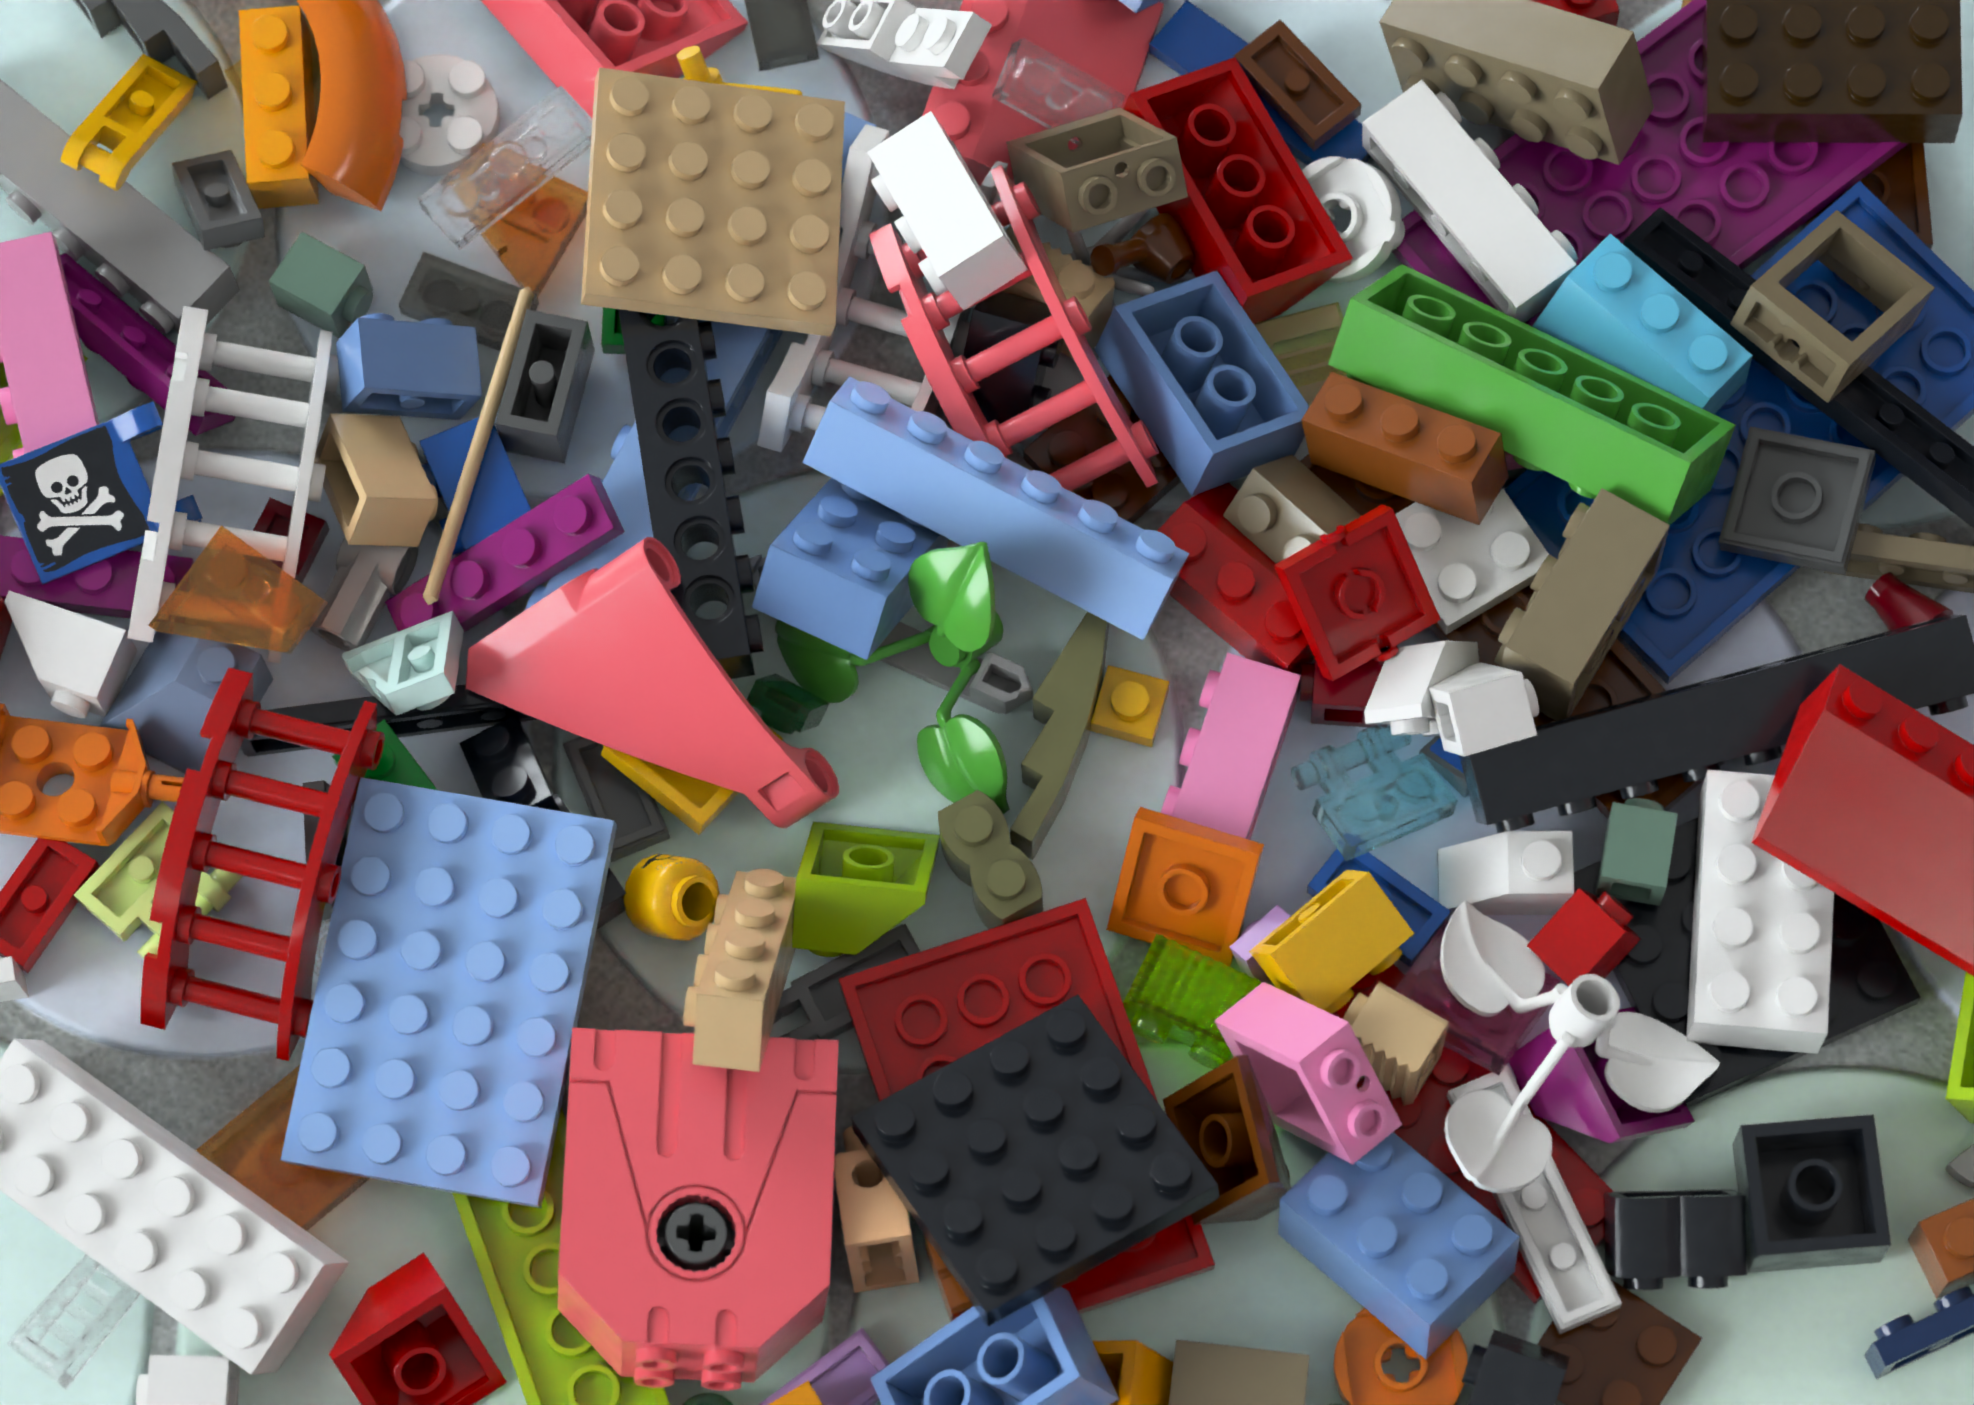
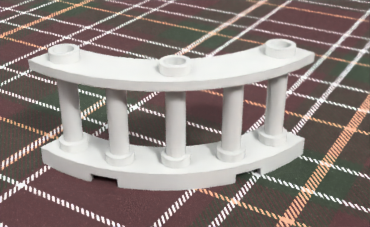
M866 124L849 148L841 185L840 229H843L841 237H839L836 326L830 337L806 334L803 344L791 343L784 361L766 393L757 446L782 452L793 431L803 433L805 428L816 431L826 407L812 404L813 398L810 395L814 385L824 388L828 382L842 386L849 376L859 382H871L882 387L888 392L890 398L902 404L912 406L911 409L915 411H925L934 415L936 413L939 402L926 375L922 383L835 359L834 351L829 350L837 324L847 326L849 321L908 337L901 322L902 319L908 317L906 311L856 297V290L850 289L858 258L868 259L870 254L875 255L869 237L870 233L877 230V223L869 222L876 195V190L871 180L880 175L870 158L868 151L887 140L889 130ZM996 160L991 170L1002 164L1007 172L1008 164ZM989 171L980 188L990 205H993L1001 199L992 173ZM900 237L905 244L906 241L904 240V238ZM972 307L949 318L950 326L943 329L955 358L964 354L970 322L967 321Z
M183 306L147 521L160 523L158 532L145 530L127 639L153 643L157 619L170 621V615L270 631L267 662L280 664L284 640L296 642L300 626L302 605L291 603L307 502L308 500L320 502L326 465L314 463L324 393L325 391L336 393L339 379L337 355L330 354L333 332L320 330L316 358L216 341L217 334L205 332L208 310ZM213 365L311 382L309 401L305 403L209 386V379L197 377L198 370L211 372ZM208 411L305 428L299 467L199 450V443L187 441L191 415L204 417V412ZM194 475L294 491L288 536L187 520L188 513L175 511L180 479L193 481ZM182 545L282 561L283 566L276 607L175 590V583L163 582L168 549L181 551Z

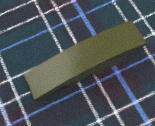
M1088 611L1032 698L1033 718L1045 726L1021 762L1022 783L1031 787L1034 791L1010 828L1011 844L1032 860L1035 858L1066 800L1088 743L1091 720L1103 683L1109 622Z

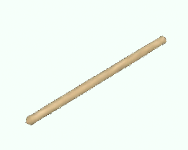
M529 286L519 290L514 311L505 334L423 593V598L427 605L438 601L506 387L527 309L530 310L534 298V293Z

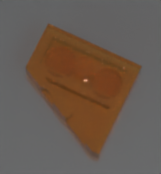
M482 143L453 192L456 204L521 289L528 286L534 293L533 300L536 301L587 214L588 192L485 143Z
M221 525L148 626L157 632L165 634H175L291 654L328 602Z

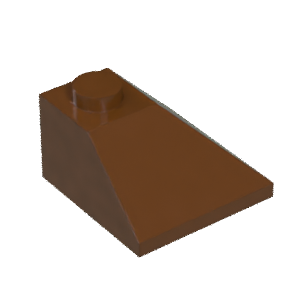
M1248 1055L1233 1057L1163 1099L1167 1116L1218 1184L1219 1199L1191 1214L1194 1225L1258 1220L1279 1208L1280 1198L1291 1189L1290 1174L1283 1158L1277 1132Z

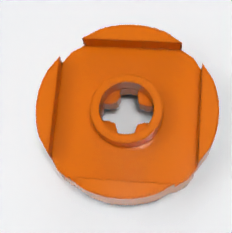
M1363 1308L1356 1314V1318L1347 1324L1336 1344L1333 1360L1334 1380L1338 1393L1346 1405H1455L1465 1385L1462 1382V1378L1468 1364L1466 1346L1458 1329L1427 1359H1424L1366 1308ZM1393 1349H1404L1407 1359L1418 1360L1419 1370L1409 1373L1408 1382H1396L1393 1374H1384L1381 1363H1387L1391 1360Z

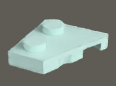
M450 611L342 653V659L353 679L396 716L415 708L422 711L429 710L442 704L451 694L455 693L464 630L455 613Z

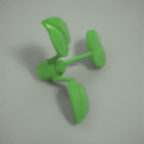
M977 542L961 547L934 549L925 552L914 560L908 574L910 596L921 617L935 625L921 633L877 648L868 660L777 620L775 625V632L778 634L777 643L791 674L808 694L823 702L840 703L856 692L859 678L855 666H865L928 642L932 655L940 664L947 667H960L961 672L936 712L938 724L928 725L918 733L917 750L920 763L929 781L951 802L955 803L974 791L979 790L991 798L1003 814L1010 810L1006 798L1007 766L996 736L988 726L970 715L958 714L951 717V711L970 678L977 673L981 666L977 658L997 645L1003 637V624L998 613L995 611L994 580L986 542Z

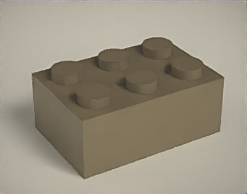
M1601 488L1590 507L1582 502L1577 506L1563 531L1562 536L1567 539L1559 552V559L1550 554L1545 558L1532 581L1530 589L1534 590V593L1526 607L1527 611L1525 612L1516 607L1498 638L1502 645L1494 662L1503 668L1522 672L1523 678L1528 679L1534 687L1538 699L1539 712L1554 720L1570 717L1659 570L1670 528L1669 524Z

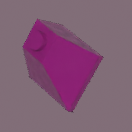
M1634 1007L1619 1009L1618 1013H1637ZM1550 1028L1506 1057L1516 1076V1082L1520 1091L1524 1089L1557 1043L1551 1034ZM1596 1040L1586 1047L1568 1048L1529 1102L1535 1116L1610 1144L1686 1128L1695 1122L1688 1107H1685L1683 1103L1669 1111L1652 1113L1639 1110L1617 1096L1605 1078V1066L1608 1059L1599 1057L1595 1052Z

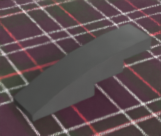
M73 0L101 38L122 25L143 54L162 64L175 56L190 77L197 81L196 85L208 100L228 87L217 58L185 21L164 1Z

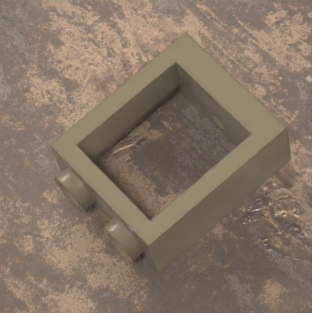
M1120 107L1006 142L1015 185L1024 181L1032 192L1041 214L1072 233L1188 197L1177 137ZM1073 137H1078L1079 144L1077 148L1070 150L1068 147L1069 140Z
M1836 210L1750 286L1730 325L1824 401L1829 403L1913 326L1935 287ZM1817 260L1884 312L1854 341H1850L1785 289ZM1792 340H1795V341L1798 343V345H1799L1800 348H1798L1797 346H1795V345L1793 344Z

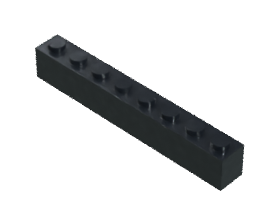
M1955 614L1941 616L1535 726L1537 736L1468 756L1459 755L1476 822L1485 825L1495 823L1497 833L1513 831L1535 824L1533 813L1557 807L1559 816L1576 814L1597 807L1595 799L1597 795L1619 790L1621 799L1634 798L1658 791L1657 779L1681 773L1683 782H1692L1705 779L1707 770L1721 771L1719 762L1743 756L1746 766L1781 758L1783 754L1781 746L1787 743L1800 704L1839 664L1914 709L1928 706L1930 715L1944 714L1968 707L1966 696L1974 694V643L1967 616Z

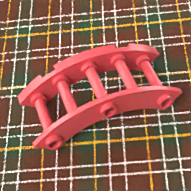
M1002 164L990 170L1001 199L991 205L1003 227L1011 224L1022 250L1019 255L1028 270L972 306L1033 275L1052 315L968 359L963 355L955 358L943 331L944 328L950 326L949 318L963 312V309L949 290L939 296H936L933 291L928 293L923 280L924 274L918 263L927 258L923 249L914 254L908 244H904L891 223L869 234L886 286L891 294L899 291L908 317L901 320L905 332L930 386L955 432L973 441L990 443L997 447L1004 457L1007 458L1008 455L1013 453L1012 446L1098 403L1117 440L1049 475L1053 476L1060 483L1061 487L1073 491L1131 461L1147 488L1158 483L1150 459L1159 454L1156 443L1142 420L1134 424L1131 422L1084 335L1092 330L1089 319L1075 296L1068 300L1066 299L1033 221L1034 218L1041 215L1039 206L1024 181L1014 185ZM1063 338L1085 380L1001 424L996 419L988 423L972 393L980 388L978 382Z

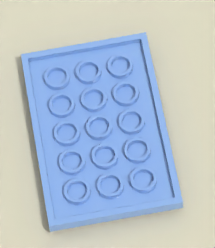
M360 777L341 867L340 885L333 905L281 1161L293 1165L541 1208L570 1065L572 1027L577 1028L617 829V824L614 820Z

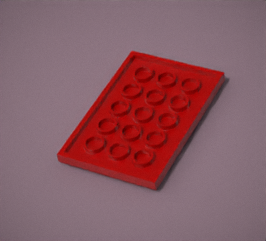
M1086 898L839 978V986L878 1101L889 1097L1076 995L1080 996L1157 1101ZM1190 1214L1078 1276L1077 1280L1066 1283L1061 1287L1069 1291L1078 1313L1082 1314L1213 1270L1215 1263L1201 1224L1194 1225L1192 1215Z

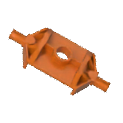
M0 703L1 834L109 847L117 841L145 807H152L153 800L177 802L184 777L159 775L155 771L150 770L143 742L133 719L127 718L126 726L128 730L15 717L10 716L5 704ZM60 774L74 777L73 785L63 794L49 796L42 793L44 785L52 777Z

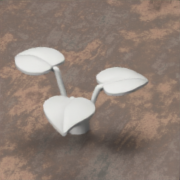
M1464 900L1454 911L1446 926L1440 949L1441 971L1449 991L1467 1009L1484 1017L1498 1015L1508 1004L1519 1014L1554 1004L1549 1013L1551 1034L1557 1041L1512 1106L1495 1092L1474 1090L1461 1095L1448 1110L1444 1127L1447 1144L1465 1177L1473 1181L1477 1187L1497 1193L1516 1191L1536 1180L1546 1168L1552 1152L1551 1134L1542 1122L1522 1113L1568 1048L1586 1047L1596 1040V1054L1601 1058L1608 1059L1605 1066V1078L1610 1088L1629 1105L1652 1113L1669 1111L1679 1106L1718 1069L1720 1062L1694 1041H1687V1036L1670 1026L1640 1013H1618L1620 1007L1618 993L1611 983L1600 976L1584 974L1577 977L1568 988L1563 983H1558L1552 991L1538 995L1544 985L1545 967L1543 961L1526 946L1529 941L1509 926L1484 915L1467 900Z

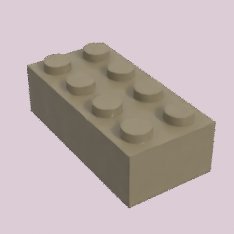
M1393 0L1379 21L1403 93L1420 80H1423L1435 95L1439 92L1446 94L1454 103L1460 115L1477 125L1489 123L1514 131L1523 139L1531 142H1540L1542 140L1567 148L1584 159L1592 160L1599 158L1620 165L1654 109L1634 31L1531 0Z

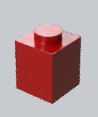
M1579 888L1526 946L1570 986L1577 977L1584 974H1593L1605 979L1641 938L1627 926L1634 918L1633 914L1607 891H1604L1597 897Z

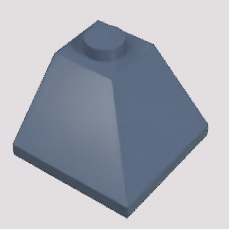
M162 621L154 635L153 643L150 642L99 727L128 730L126 720L127 718L133 719L147 755L184 774L187 768L200 771L211 740L201 737L200 731L228 668L253 673V701L257 702L262 700L273 681V677L261 654L207 627Z

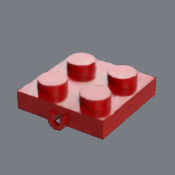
M1383 504L1344 526H1337V530L1328 535H1321L1318 541L1274 565L1321 674L1331 681L1337 680L1372 659L1380 662L1394 657L1399 652L1398 644L1441 620L1393 508ZM1388 646L1389 650L1381 653L1380 649Z

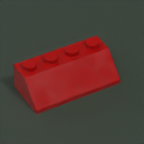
M1236 57L1130 93L1123 108L1124 110L1177 137L1188 197L1156 207L1158 213L1171 214L1183 228L1195 255V262L1191 267L1195 277L1217 270L1253 324L1281 315L1351 264L1353 260L1352 255Z

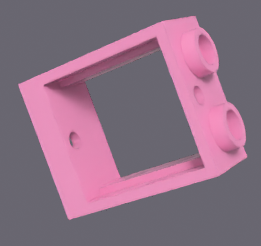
M1265 982L1261 983L1214 1020L1233 1057L1248 1055L1273 1124L1352 1165L1402 1125L1349 1022ZM1361 1076H1364L1365 1082L1363 1086L1357 1089L1356 1083Z

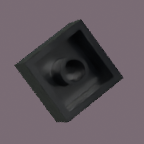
M1874 1115L1740 1126L1732 1147L1738 1192L1746 1195V1259L1748 1273L1881 1262L1891 1246Z

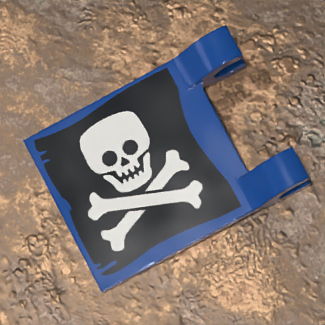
M153 401L109 421L0 464V487L42 585L142 545L145 530L158 532L160 523L147 521L151 491L130 443L133 440L162 429L163 423ZM193 495L176 501L175 511L188 513L187 520L201 522L203 517Z

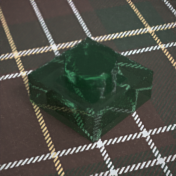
M777 673L757 679L747 697V701L751 706L762 711L760 717L765 724L786 734H794L795 730L801 733L819 726L830 704Z

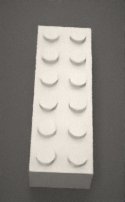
M14 1038L1 1057L0 1191L250 1375L277 1372L350 1262L44 1040Z

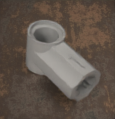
M344 537L336 559L337 573L309 624L311 631L329 644L344 651L364 645L386 604L385 601L388 600L390 594L395 596L400 593L408 582L417 560L418 547L348 545Z

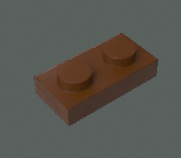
M1281 19L1233 56V58L1236 57L1253 88L1313 151L1361 115L1362 104Z

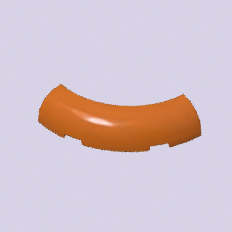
M297 0L314 34L321 73L317 121L301 166L331 194L382 211L393 185L402 154L403 138L399 133L402 120V101L407 100L404 63L395 32L378 0Z

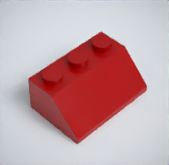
M1226 483L1184 501L1157 530L1168 536L1175 546L1189 553L1169 595L1245 658L1301 675L1302 663L1311 664L1315 658L1275 570L1274 565L1276 563L1223 517V514L1239 490L1230 483Z

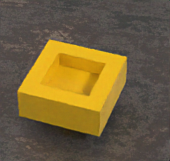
M1108 665L1091 720V731L1152 747L1169 692V681Z

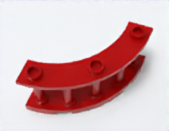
M228 668L200 731L201 737L211 739L200 771L189 768L186 770L163 851L150 914V920L162 923L158 954L147 953L144 956L140 1024L165 1030L176 1007H185L188 1002L278 1024L276 1058L285 1061L290 1060L299 1038H306L314 1001L311 999L315 957L325 903L332 904L339 889L342 870L341 866L335 865L356 799L360 777L364 778L367 769L375 770L377 768L384 748L385 735L383 732L376 731V703L364 701L352 730L348 731L261 709V703L253 701V673ZM256 734L341 755L328 793L238 771L237 765L234 762L244 738L251 740ZM230 796L319 817L307 864L217 842V836L211 834L221 800L227 801ZM211 867L299 889L300 894L291 936L201 914V907L195 906L201 873H207ZM194 940H199L286 962L281 998L195 977V971L188 968L189 946Z

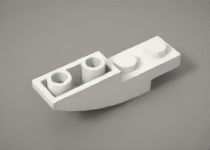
M835 0L824 15L822 25L825 29L816 45L845 59L896 77L935 87L955 89L959 79L963 80L992 24L974 12L917 8L906 0Z

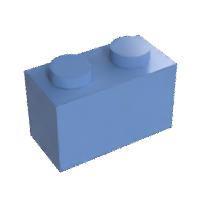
M373 313L358 317L336 342L342 412L460 420L482 397L476 327L453 325L450 320L444 318H430L420 322L396 321L389 314Z

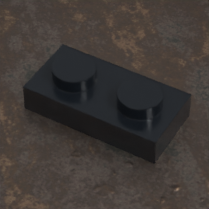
M516 714L459 743L482 798L561 811L526 730Z

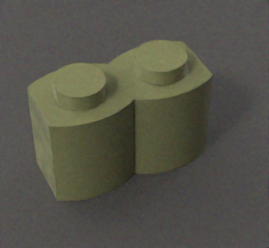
M976 790L938 811L940 840L945 860L953 873L965 884L972 887L975 909L981 921L988 929L1044 912L1042 885L1038 872L1031 860L1020 849L1010 844L1009 828L1005 817L991 798L983 792Z

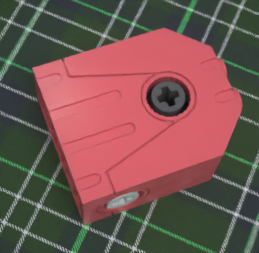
M572 1027L558 1269V1310L621 1377H634L635 1384L651 1388L669 1387L674 1385L675 1379L701 1380V1386L711 1390H736L741 1388L742 1382H755L823 1321L830 1286L839 1040H801L769 1037L760 1071L755 1072L694 1065V1033L676 1034L636 1030L614 1031Z

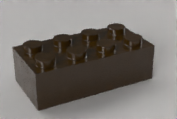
M1706 0L1702 26L1703 142L1955 143L1962 118L1960 0Z

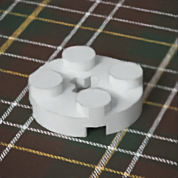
M443 54L422 56L412 61L404 60L407 100L402 101V120L399 133L403 138V149L400 158L402 165L413 172L428 176H445L461 172L471 166L470 160L478 156L484 148L487 152L497 137L500 126V110L494 88L487 80L484 70L474 61ZM434 104H445L447 109L454 110L453 116L443 117L442 126L435 127L431 126L429 117L423 115L424 111L431 108Z
M1329 156L1314 161L1302 169V172L1331 221L1335 220L1333 209L1337 205L1345 210H1351L1352 213L1349 227L1344 232L1338 231L1352 255L1353 260L1351 264L1328 281L1342 283L1364 278L1377 270L1387 260L1391 251L1402 243L1405 235V226L1401 220L1402 210L1398 193L1390 179L1381 170L1358 159Z

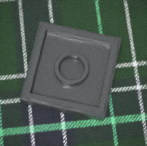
M1750 426L1719 538L1720 550L1846 575L1876 462L1875 450Z

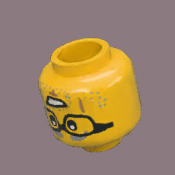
M658 853L642 859L632 869L625 883L626 894L623 900L626 915L633 926L643 933L670 940L688 941L701 936L707 930L708 925L713 923L717 898L720 892L717 879L711 869L697 859Z

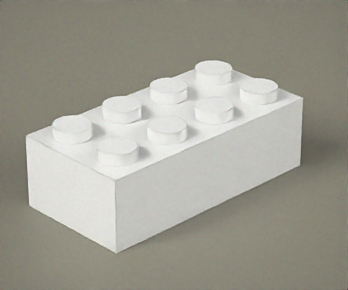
M1707 770L1699 793L1687 1041L1707 1045L1818 1054L1828 1034L1834 892L1751 843L1775 775Z

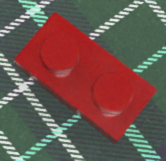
M38 838L0 891V957L12 956L19 967L26 973H29L78 903L74 894L100 867L99 863L65 841Z

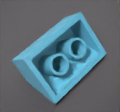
M1611 233L1566 277L1532 326L1712 414H1715L1745 384L1753 356Z

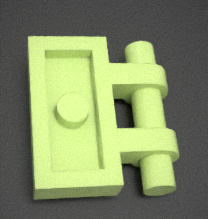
M163 801L74 894L76 900L124 942L141 924L153 932L150 939L137 951L143 959L147 953L158 954L162 923L150 920V914L163 851L174 813ZM214 869L210 875L202 872L195 906L201 907V914L207 915L212 909L219 912L231 899L228 892L238 883L243 875Z

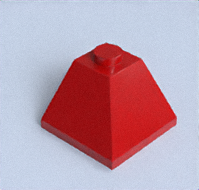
M425 1253L420 1254L367 1289L329 1353L332 1361L361 1405H473L507 1383Z

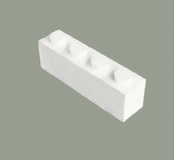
M1420 80L1362 122V146L1499 311L1525 323L1545 309L1566 277L1577 267L1575 263L1578 260L1577 254L1569 240L1560 231L1554 230L1550 233L1536 216L1539 214L1538 207L1528 191L1518 183L1511 186L1498 171L1500 162L1491 147L1482 138L1478 137L1473 141L1460 125L1462 122L1461 115L1451 99L1443 92L1435 95L1426 83Z

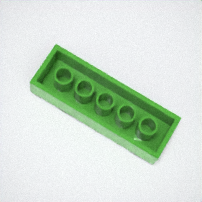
M1403 264L1350 298L1328 363L1347 373L1346 375L1350 379L1501 433L1504 451L1512 454L1513 459L1519 465L1534 471L1549 472L1569 482L1570 488L1584 497L1595 499L1601 488L1669 525L1711 490L1736 426L1717 415Z

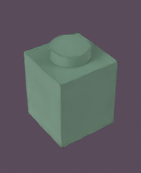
M304 232L300 233L268 281L278 306L322 330L333 332V336L340 338L349 325L354 323L358 317L360 318L367 314L373 300V287L365 265Z
M1628 799L1625 801V804L1613 802L1606 825L1595 895H1601L1604 891H1607L1617 899L1660 906L1667 888L1678 813L1663 811L1664 807L1660 803L1647 799Z

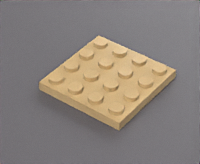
M599 67L594 85L581 304L830 337L836 326L845 101Z

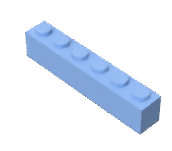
M850 376L829 401L802 462L961 546L986 542L990 561L1141 640L1145 639L1160 614L1189 555L1188 552L1175 546L1174 542L1165 534L1155 530H1144L1119 517L1116 511L1109 505L1097 500H1086L1061 487L1060 483L1053 476L1038 470L1030 471L1005 458L1003 453L992 444L984 441H973L948 428L946 423L938 416L925 411H915L890 398L888 392L882 387L871 382H859Z

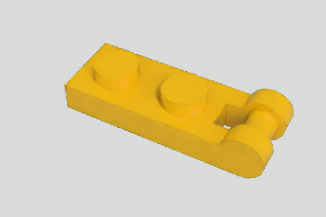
M142 54L70 136L63 149L60 159L61 163L77 171L84 167L100 175V183L118 191L125 183L131 169L192 100L197 81ZM98 143L108 147L113 152L109 153L98 147Z

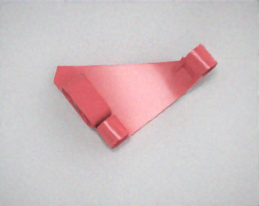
M646 537L600 569L594 568L577 576L468 648L466 689L604 746L684 775L743 793L767 819L781 829L790 827L836 798L839 794L837 777L825 757L813 748L799 749L788 745L778 738L757 714L717 661L671 593L681 583L679 567L669 550L653 537Z

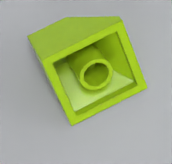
M813 821L796 877L792 948L806 949L822 957H837L842 954L857 955L925 905L939 850L940 835Z

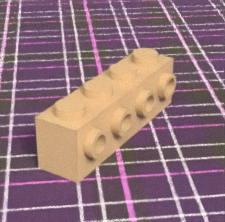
M755 869L749 872L736 871L729 895H718L714 924L708 925L704 955H698L694 986H688L684 1005V1026L695 1027L694 1065L760 1071L796 949L792 948L795 877H786L771 869Z

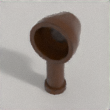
M1161 213L1141 226L1131 239L1113 245L1105 243L1096 246L1091 252L1090 261L1094 271L1101 276L1114 274L1120 268L1133 265L1151 277L1164 283L1172 284L1181 279L1191 269L1195 262V255L1181 225L1171 214Z

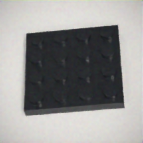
M1698 817L1676 827L1667 888L1660 906L1617 899L1633 914L1634 918L1627 926L1641 940L1613 969V972L1631 1007H1634L1637 1013L1654 1018L1685 1036L1687 1032ZM1601 861L1574 872V893L1581 888L1594 895L1596 894ZM1834 893L1828 1034L1821 1047L1916 1005L1921 998L1881 921ZM1698 1044L1720 1062V1065L1683 1104L1685 1107L1693 1106L1808 1053Z
M1079 995L1068 999L851 1117L853 1132L987 1326L996 1323L1219 1199L1217 1182Z

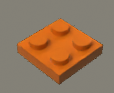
M1140 807L1134 817L1106 930L1230 967L1234 960L1230 946L1240 938L1264 844Z

